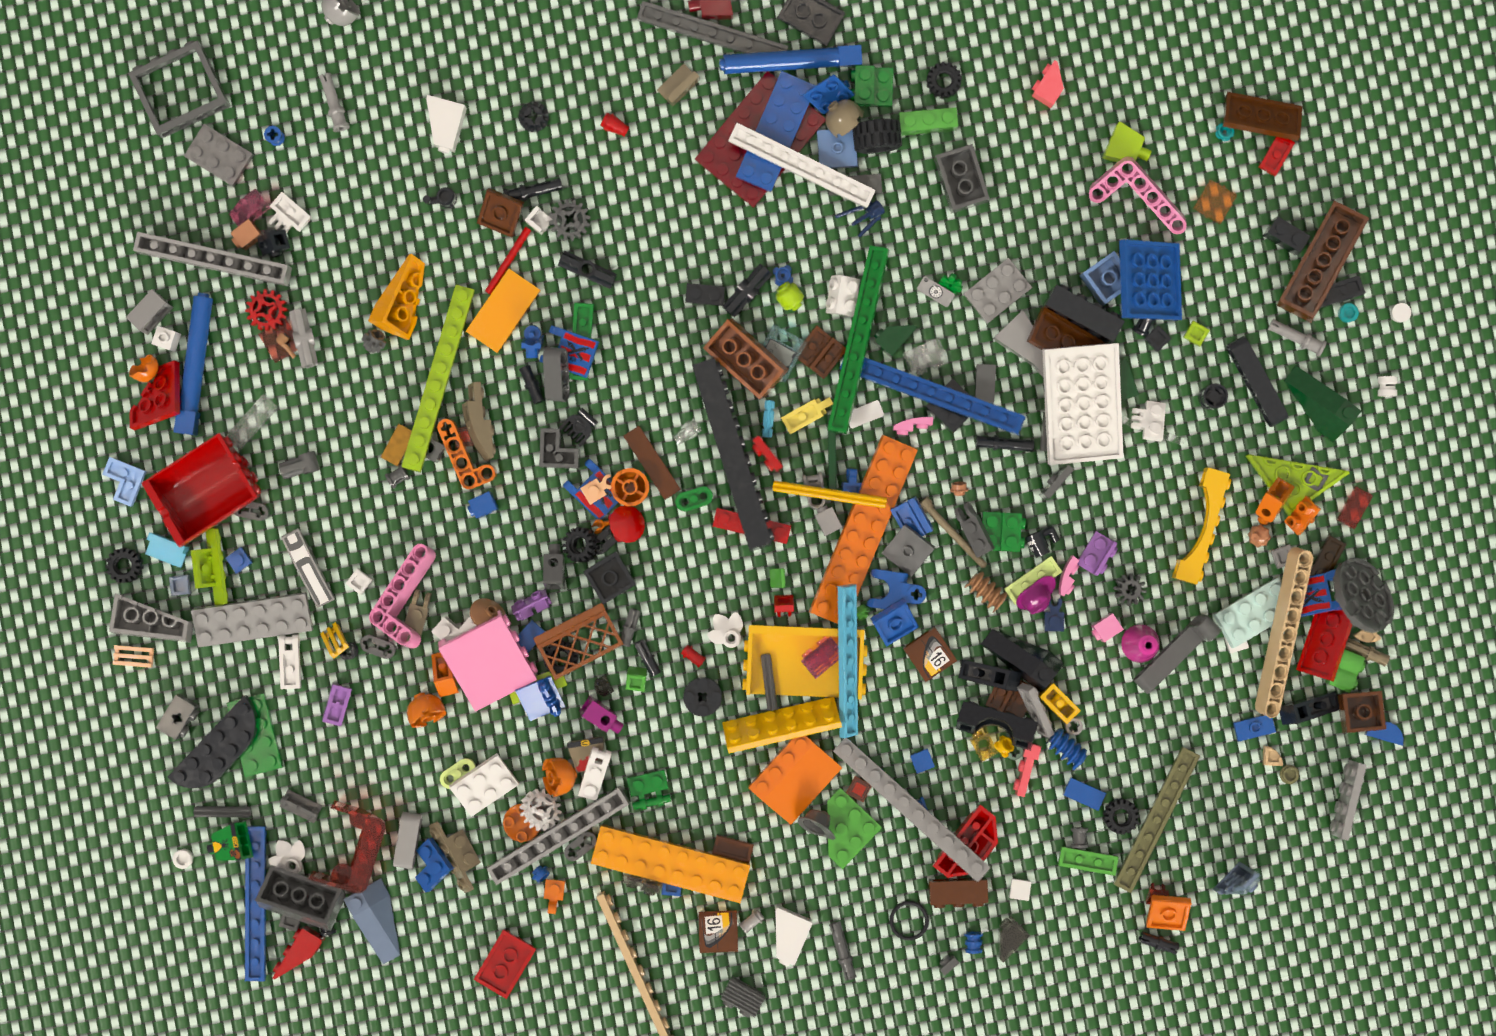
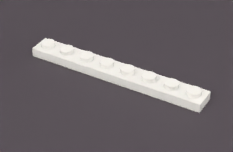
M736 123L728 140L732 144L865 208L868 207L875 192L874 189L739 123Z

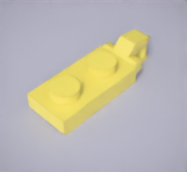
M830 397L822 402L819 398L814 399L781 417L791 435L827 414L825 409L833 405Z

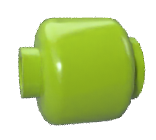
M785 282L776 289V300L784 310L792 309V311H795L802 306L801 302L804 299V295L795 283Z

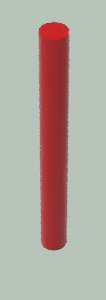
M525 227L485 289L486 293L491 295L531 233L529 228Z

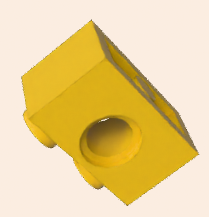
M1052 682L1038 695L1066 724L1081 711Z

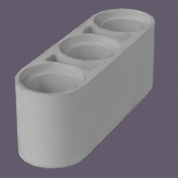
M403 811L393 861L394 867L413 870L422 825V814Z

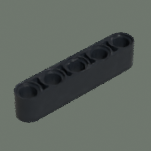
M1242 336L1227 344L1226 348L1269 427H1273L1288 419L1285 407L1247 338Z

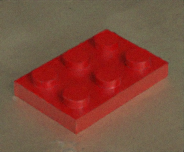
M758 435L753 439L752 449L758 457L761 455L764 457V464L770 472L774 470L776 473L780 471L783 465Z
M503 929L474 980L507 999L537 948Z

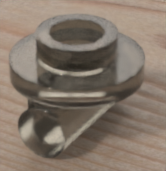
M606 675L595 680L594 689L599 695L605 697L614 692Z

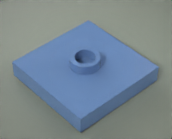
M817 130L819 163L831 169L858 167L857 152L854 150L853 130L844 136L838 134V138L829 130Z

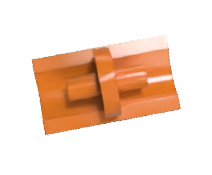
M1305 496L1297 504L1293 513L1285 519V523L1297 535H1301L1306 527L1315 521L1314 517L1321 508L1310 497Z

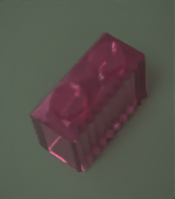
M824 636L816 643L818 647L813 651L809 648L801 655L803 657L801 662L815 679L839 660L838 645L831 636L829 638Z

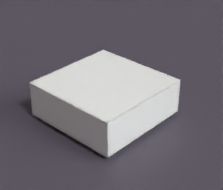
M357 568L345 584L362 595L373 579Z
M1011 878L1009 898L1029 901L1031 881Z

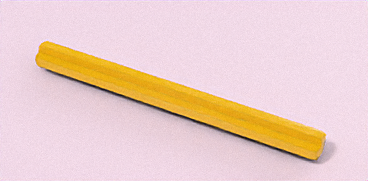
M774 481L772 488L776 492L885 508L887 498L781 481Z

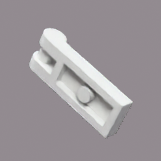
M299 634L292 635V637H286V635L279 636L281 689L301 688ZM292 644V650H286V645Z
M592 747L578 796L597 801L612 751L606 750L604 752L598 750L599 748ZM596 758H600V759H603V760H602V762H600V761H596L595 759H596Z

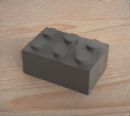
M973 144L935 156L934 162L951 214L989 201L990 198Z

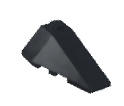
M994 629L990 631L981 643L983 647L1013 671L1021 672V677L1039 692L1046 689L1064 664L1063 661L1050 651Z

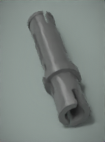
M841 921L830 923L829 927L838 953V963L841 964L845 981L848 979L852 980L857 977L852 963L853 957L850 956Z

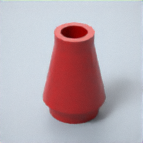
M608 112L600 124L604 128L603 130L619 134L625 137L629 126L623 123L617 116Z

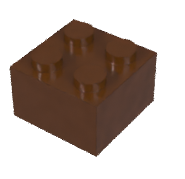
M1382 691L1338 695L1342 733L1386 730Z

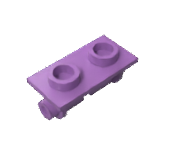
M546 589L538 590L526 599L517 600L511 606L513 615L515 614L518 621H523L534 615L532 608L535 607L538 613L549 608L552 602L547 596Z

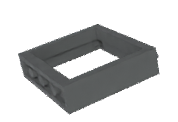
M198 40L189 41L180 49H172L161 58L155 57L144 66L138 65L132 69L133 71L128 73L157 136L162 139L231 107L210 60ZM197 52L218 98L160 125L139 78Z

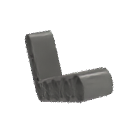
M1200 614L1196 616L1133 681L1146 694H1149L1202 641L1213 640L1222 629L1208 615Z

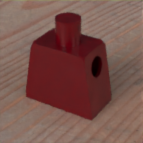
M731 0L688 1L689 12L701 10L703 20L733 19Z

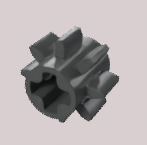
M369 329L361 339L364 341V348L371 353H379L387 344L384 341V334L377 329Z

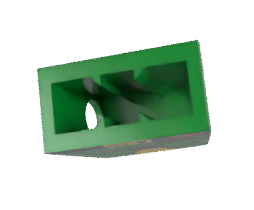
M246 821L233 823L216 831L211 836L212 843L207 845L208 853L211 855L215 854L217 861L242 860L253 857Z

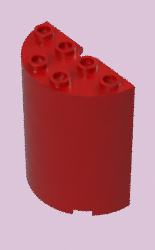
M218 433L141 483L156 510L161 514L163 522L178 547H183L261 496L262 491L256 483L259 481L253 471L250 472L247 467L249 462L234 449V444L228 436L224 437Z

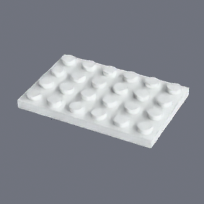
M1119 343L1042 349L1048 465L1123 458Z

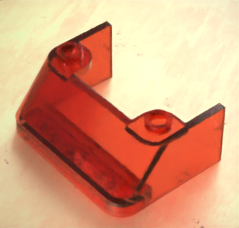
M334 800L331 809L350 814L349 820L351 825L362 829L351 865L337 864L333 868L331 876L312 870L308 879L353 893H362L369 884L386 830V824L383 819L362 808Z

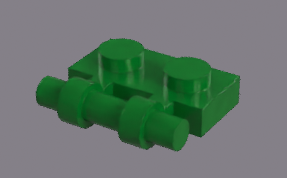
M664 769L627 778L631 797L639 796V801L632 803L634 810H646L650 806H663L664 803L671 802L670 794L663 796L661 791L669 788ZM652 792L656 793L655 798H645V794Z

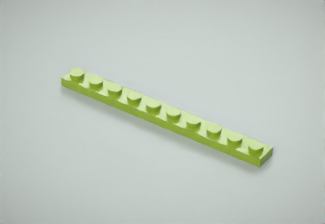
M455 285L403 459L402 468L420 473L422 471L475 293L474 289Z

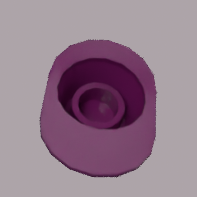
M1044 576L1025 589L1017 597V607L1022 610H1028L1030 614L1044 611L1049 606L1051 594L1055 589V578Z

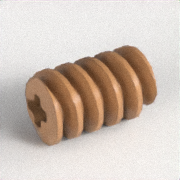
M983 571L978 574L976 573L964 588L971 586L970 593L977 591L975 597L983 596L981 603L983 604L988 601L987 608L989 609L994 606L993 612H995L1005 601L1007 593L1003 592L1000 594L1001 587L994 589L995 582L988 584L990 578L986 577L983 579Z

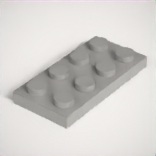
M1349 760L1344 766L1343 774L1345 777L1339 786V793L1341 794L1339 801H1336L1334 807L1336 815L1330 824L1331 834L1349 841L1367 766Z

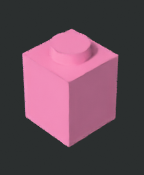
M1109 613L1091 625L1093 636L1097 641L1101 640V642H1106L1124 630L1113 613Z

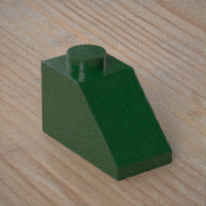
M915 325L889 326L885 330L881 328L874 335L876 338L874 344L891 358L917 327Z

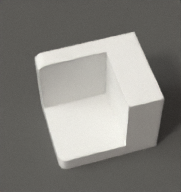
M538 206L525 219L526 223L540 235L550 226L549 221L553 220Z

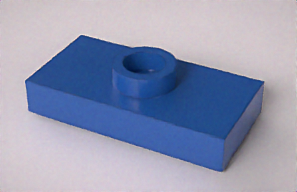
M1265 715L1233 722L1238 742L1276 732L1273 718Z

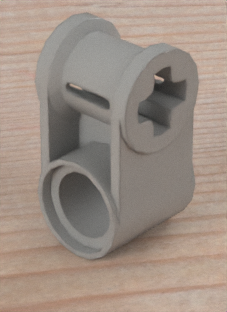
M822 472L811 476L802 475L804 485L824 488ZM807 496L808 505L811 509L818 510L824 506L825 499H822L820 505L815 506L811 502L812 497Z

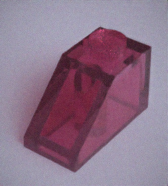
M254 189L239 200L229 215L236 225L240 226L248 219L254 221L271 207L261 192Z

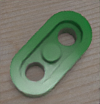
M698 487L680 493L676 497L675 503L679 510L687 512L710 504L713 499V493L708 487ZM701 493L707 494L705 500L700 499ZM684 498L689 500V504L687 506L682 505V500Z

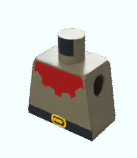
M604 736L567 743L577 773L585 772L592 747L599 748L598 750L605 752ZM596 758L595 760L602 762L603 759Z

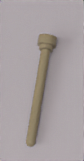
M926 496L920 502L924 512L928 513L981 568H985L987 566L986 561L982 557H976L972 547L933 508V501Z

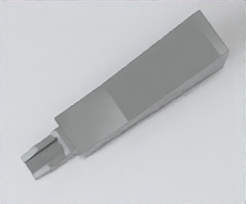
M1022 310L993 339L1032 365L1044 378L1043 353L1041 349L1027 342L1033 325Z

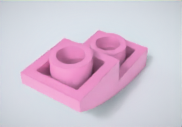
M933 417L905 420L894 425L893 431H897L898 435H908V432L913 431V425H917L916 428L928 429V426L933 425Z
M1070 556L1060 577L1058 594L1061 596L1069 595L1075 587L1073 585L1075 580L1069 577V575H1073L1079 568L1077 563L1080 560L1074 556Z

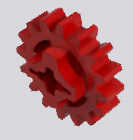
M264 289L263 294L260 291H256V297L250 296L252 302H246L250 306L249 309H245V312L250 313L247 319L253 320L252 326L258 324L259 330H262L263 327H265V331H270V327L276 330V324L283 325L281 319H287L284 312H287L288 309L283 307L287 302L285 300L280 301L282 295L278 294L275 296L276 292L273 290L270 294L267 289ZM266 298H272L276 302L269 303ZM266 306L270 308L268 314L264 313ZM265 318L268 323L260 322L258 319Z

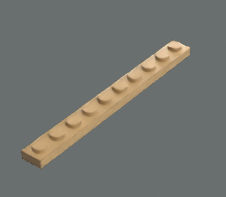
M605 891L597 894L596 898L659 1036H670L668 1028H670L666 1017L662 1018L659 1012L662 1010L658 1000H654L652 993H654L650 982L646 983L644 975H646L644 968L641 964L638 965L635 959L638 957L634 947L630 948L628 940H630L628 933L625 929L622 930L619 924L622 922L618 912L614 913L612 905H614L613 900L609 894L606 895Z

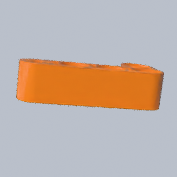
M451 419L441 420L438 423V432L462 487L473 489L494 480L497 476L496 468L489 464L475 468L456 423ZM445 423L451 424L452 427L449 428L451 434L455 433V437L446 439V436L450 435L448 431L443 430ZM452 440H457L460 444L459 449L456 451L450 448ZM461 457L467 460L465 468L458 466L457 462ZM485 468L492 470V476L489 479L483 476ZM468 475L473 476L475 479L472 486H468L465 483V478Z

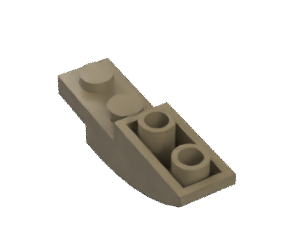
M472 382L468 385L469 401L462 404L463 416L473 445L484 461H488L494 458L496 453V447L492 440L494 426L491 425V420L483 419L485 417V407L482 406L484 389L481 387V382Z

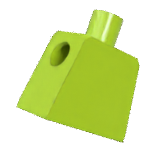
M1119 121L1114 128L1102 158L1118 162L1124 157H1132L1135 161L1138 157L1148 161L1152 151L1142 147L1145 140L1144 136Z

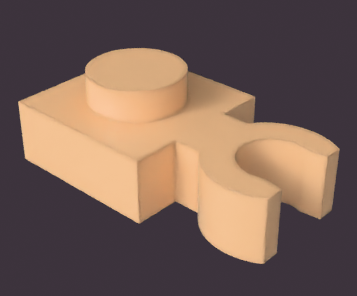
M610 474L605 475L600 483L596 478L580 488L590 505L607 495L604 489H611V485L606 483L607 478L611 477Z

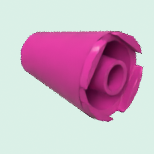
M1131 626L1122 636V651L1133 662H1148L1159 651V637L1149 626Z

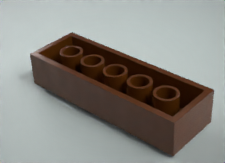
M1334 200L1277 306L1312 323L1369 217Z

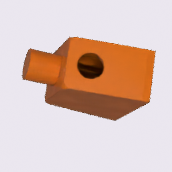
M1278 477L1265 493L1255 512L1259 516L1258 522L1263 525H1267L1269 522L1272 523L1281 512L1295 486Z

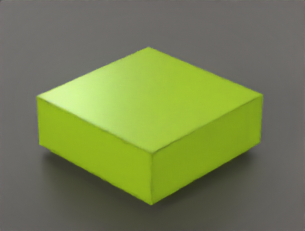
M1193 320L1183 338L1200 347L1210 330Z

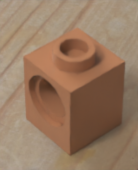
M250 219L230 232L234 237L231 240L238 249L241 247L244 250H248L257 243V238L263 235Z

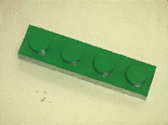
M574 303L573 333L592 339L594 304ZM569 372V380L589 381V374L585 378Z

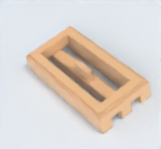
M114 645L113 665L153 667L154 648ZM120 650L149 652V656L122 654ZM119 657L147 659L149 662L119 661Z

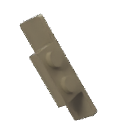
M438 821L430 824L429 831L432 838L437 841L439 848L454 867L451 872L457 878L458 887L464 893L472 891L474 887L465 872L481 862L464 830L461 829L446 837Z

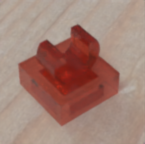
M1154 883L1151 884L1146 896V904H1150L1152 895L1169 896V891L1165 890L1164 884L1161 885L1160 890L1154 888Z

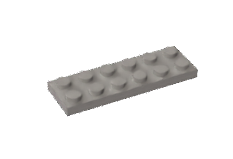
M306 592L194 608L191 610L198 647L313 630Z

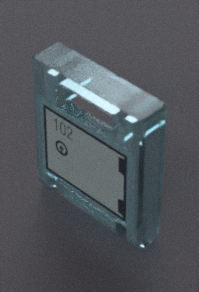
M773 324L762 345L789 369L782 379L786 383L808 342ZM780 333L796 341L794 348L777 339Z

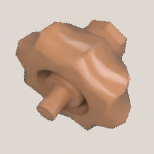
M1262 524L1252 526L1247 534L1249 543L1254 544L1257 548L1267 546L1268 541L1271 539L1269 529L1265 528Z

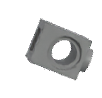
M826 505L816 510L818 514L815 515V518L824 536L842 528L833 507L828 509Z

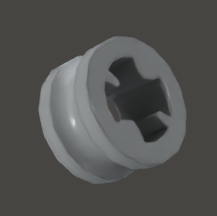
M1073 718L1068 724L1065 723V730L1071 735H1078L1083 729L1082 722L1077 718ZM1074 721V723H1078L1076 731H1074L1073 729H1071V731L1069 730V727L1071 726L1070 722Z

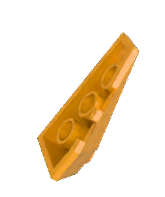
M413 254L408 255L376 302L368 320L370 323L385 332L406 340L410 339L417 323V316L415 314L416 307L420 302L418 293L423 282L424 262Z

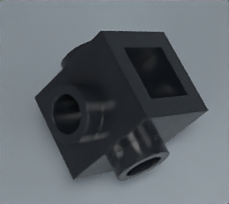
M269 229L264 231V235L257 238L262 256L280 257L282 252L290 248L285 229L276 231L275 229Z

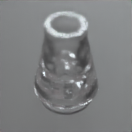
M694 419L687 420L673 438L681 445L699 436L702 429Z

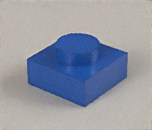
M240 547L225 558L236 574L253 563L243 547Z

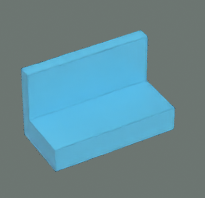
M149 533L147 540L150 543L145 554L182 568L190 546L178 547L172 539L156 533Z

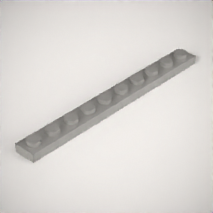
M844 738L834 749L833 752L973 879L979 882L991 868L848 738Z

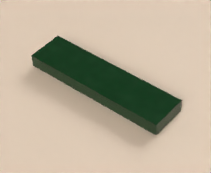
M827 415V428L829 424L830 415ZM827 429L828 489L837 490L836 432L828 431Z

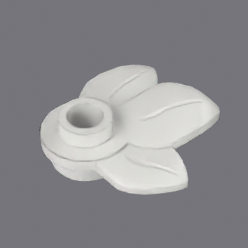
M735 612L728 619L723 615L715 614L713 617V627L715 630L707 634L709 639L715 644H724L729 648L738 646L741 641L740 631L743 628L740 615ZM730 634H733L735 636V640L733 642H730L728 640V636Z
M278 840L276 844L277 856L269 858V864L298 874L302 869L301 861L305 856L303 843L298 840L291 845L287 841ZM291 862L296 864L295 869L290 868Z

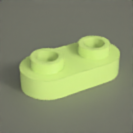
M464 758L445 770L440 776L441 785L450 789V784L469 772L463 769V765L468 764L470 767L469 771L476 767L474 761ZM448 775L454 777L453 782L447 780Z

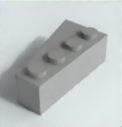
M115 593L109 632L191 643L193 623Z

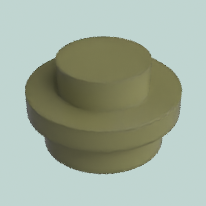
M1285 765L1280 770V779L1286 784H1293L1299 778V771L1293 765Z

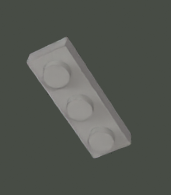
M1022 683L1017 688L1031 719L1038 722L1037 733L1050 738L1055 733L1052 729V722L1045 713L1046 709L1040 702L1037 689L1034 686Z

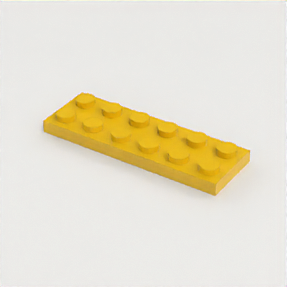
M834 696L722 722L728 753L842 727Z

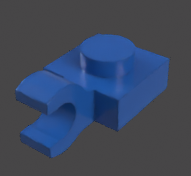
M846 469L847 482H842L841 491L858 493L862 483L857 482V469Z

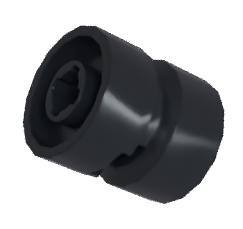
M1221 384L1208 385L1201 389L1198 394L1199 404L1206 410L1220 408L1228 400V392Z

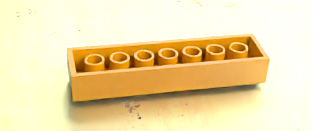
M604 824L600 827L591 864L737 903H741L750 869V863Z

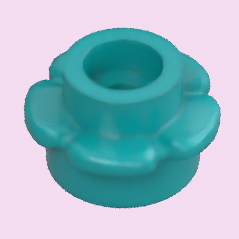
M1223 123L1217 125L1215 134L1218 139L1228 141L1230 137L1234 136L1233 128L1223 127Z

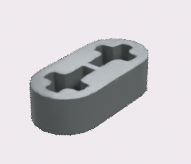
M251 502L245 506L249 508V512L242 511L240 514L239 510L234 513L238 517L264 521L269 517L270 510L265 504ZM260 507H262L265 514L259 518V514L253 513V509L260 510Z
M366 635L360 641L361 649L375 656L389 659L396 654L397 649L394 643L374 635ZM371 638L372 643L376 644L377 647L371 646L368 649L365 641ZM389 645L392 653L385 655V651L379 648L380 646L387 647Z
M586 831L568 844L564 851L566 859L576 861L591 850L597 842L595 833ZM584 836L593 837L591 845L589 843L584 846L581 845L585 840ZM577 846H579L580 849L576 852L577 856H570L569 848L571 847L572 849H575Z

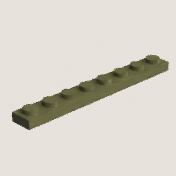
M1181 747L1113 882L1114 885L1132 893L1200 755Z

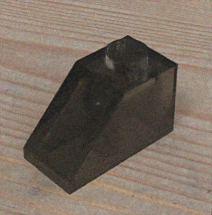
M1012 916L1009 919L1005 918L999 924L1000 928L998 929V957L1003 963L1030 936Z

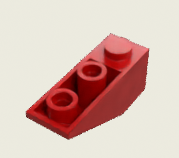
M307 925L302 929L299 928L293 936V939H295L293 945H288L283 953L285 958L282 963L279 961L274 967L273 972L275 974L273 979H277L313 957L326 937L320 936L318 932Z

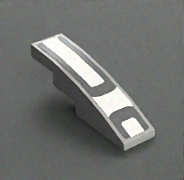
M297 528L281 536L317 608L335 600V596L317 564V559L300 529Z

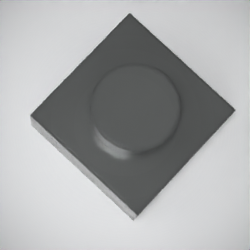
M953 954L950 957L947 955L939 962L940 965L938 967L946 975L959 964V961Z

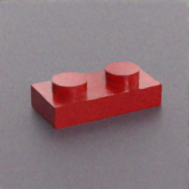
M1275 137L1258 168L1275 177L1295 142L1290 139Z

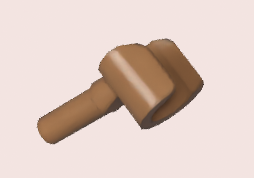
M280 333L276 338L277 343L288 352L292 359L295 358L296 355L286 344L289 338Z

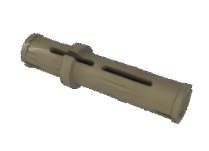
M1350 638L1347 640L1346 650L1365 657L1367 661H1374L1384 667L1387 665L1390 655L1379 652L1372 646H1365Z

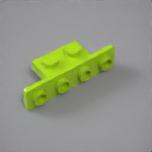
M212 528L205 532L207 549L191 550L195 589L212 587L215 605L228 604V592L226 590V574L223 569V553L221 552L220 545L221 535L218 528Z

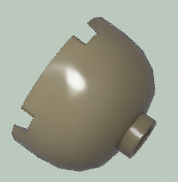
M849 99L838 102L833 101L828 106L829 110L826 113L825 122L829 131L838 138V134L841 136L846 135L859 123L857 119L859 115L861 118L863 117L864 111L854 101Z

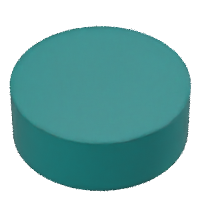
M1346 303L1338 310L1340 320L1345 323L1355 321L1359 315L1357 306L1352 303Z

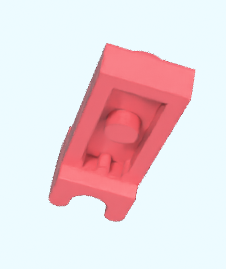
M1032 744L1031 751L1023 749L1022 756H1024V760H1020L1018 771H1020L1019 779H1015L1013 790H1016L1015 794L1025 797L1034 759L1038 760L1041 746Z

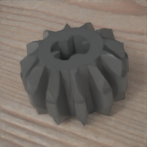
M1129 573L1128 578L1123 574L1121 575L1123 582L1119 579L1115 581L1120 586L1113 587V590H1119V593H1116L1114 596L1115 598L1122 596L1119 600L1121 604L1126 600L1127 606H1131L1132 601L1137 605V598L1140 600L1144 599L1140 593L1147 592L1146 589H1141L1145 582L1138 583L1141 577L1136 576L1134 578L1133 573ZM1128 585L1134 587L1132 594L1126 593Z

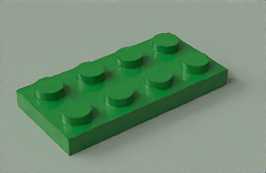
M265 693L249 697L257 713V733L251 746L240 757L245 777L284 767ZM239 700L226 703L228 712L237 704Z

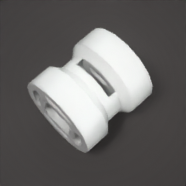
M1378 377V384L1380 385L1378 396H1397L1395 385L1398 383V377Z

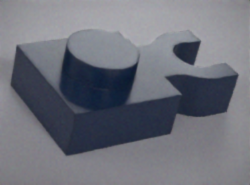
M1050 599L1049 612H1044V631L1064 632V612H1059L1062 606V599H1057L1058 604L1056 606H1052Z

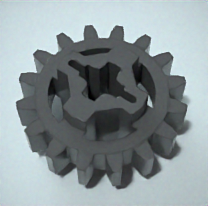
M566 199L565 204H562L560 201L558 202L559 208L553 206L552 210L555 213L549 214V217L553 219L549 221V225H554L551 231L558 232L557 238L562 235L564 236L563 241L570 237L571 242H573L575 236L581 239L580 233H587L584 227L590 226L586 222L590 220V216H585L588 209L582 210V203L576 205V200L569 203L568 199ZM566 208L573 209L572 211H564ZM579 213L582 216V224H580L577 218ZM574 215V217H573V223L570 222L569 224H567V225L565 226V224H566V218L569 219L570 217H572V216ZM557 216L562 222L560 227L557 224ZM570 229L575 230V232L568 233L566 231Z

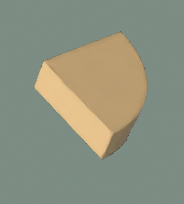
M1361 629L1353 635L1357 640L1366 643L1376 642L1381 639L1377 632L1369 633Z
M1263 745L1262 765L1283 766V760L1275 749Z

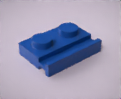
M916 496L890 510L900 529L906 523L921 536L934 530Z

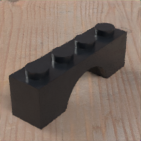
M963 701L956 729L975 735L983 727L997 726L1008 733L1013 746L1031 751L1038 722L1031 718L1018 717L1010 712H1000L993 707H983L975 702Z

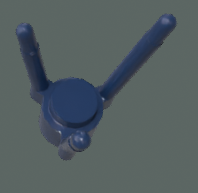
M878 200L873 203L870 201L867 209H865L866 214L852 222V226H855L867 217L869 219L873 218L858 234V237L866 233L881 219V215L885 213L883 206ZM858 206L836 214L835 218L865 209V207Z

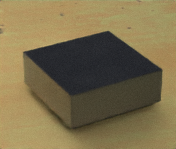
M1159 325L1144 338L1156 352L1172 339Z

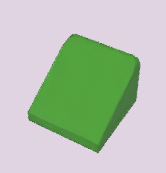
M784 568L770 569L771 588L786 587Z
M628 667L626 690L645 692L646 668Z

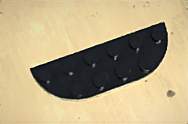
M247 695L237 702L168 776L172 782L186 788L208 786L219 780L253 743L257 733V713Z

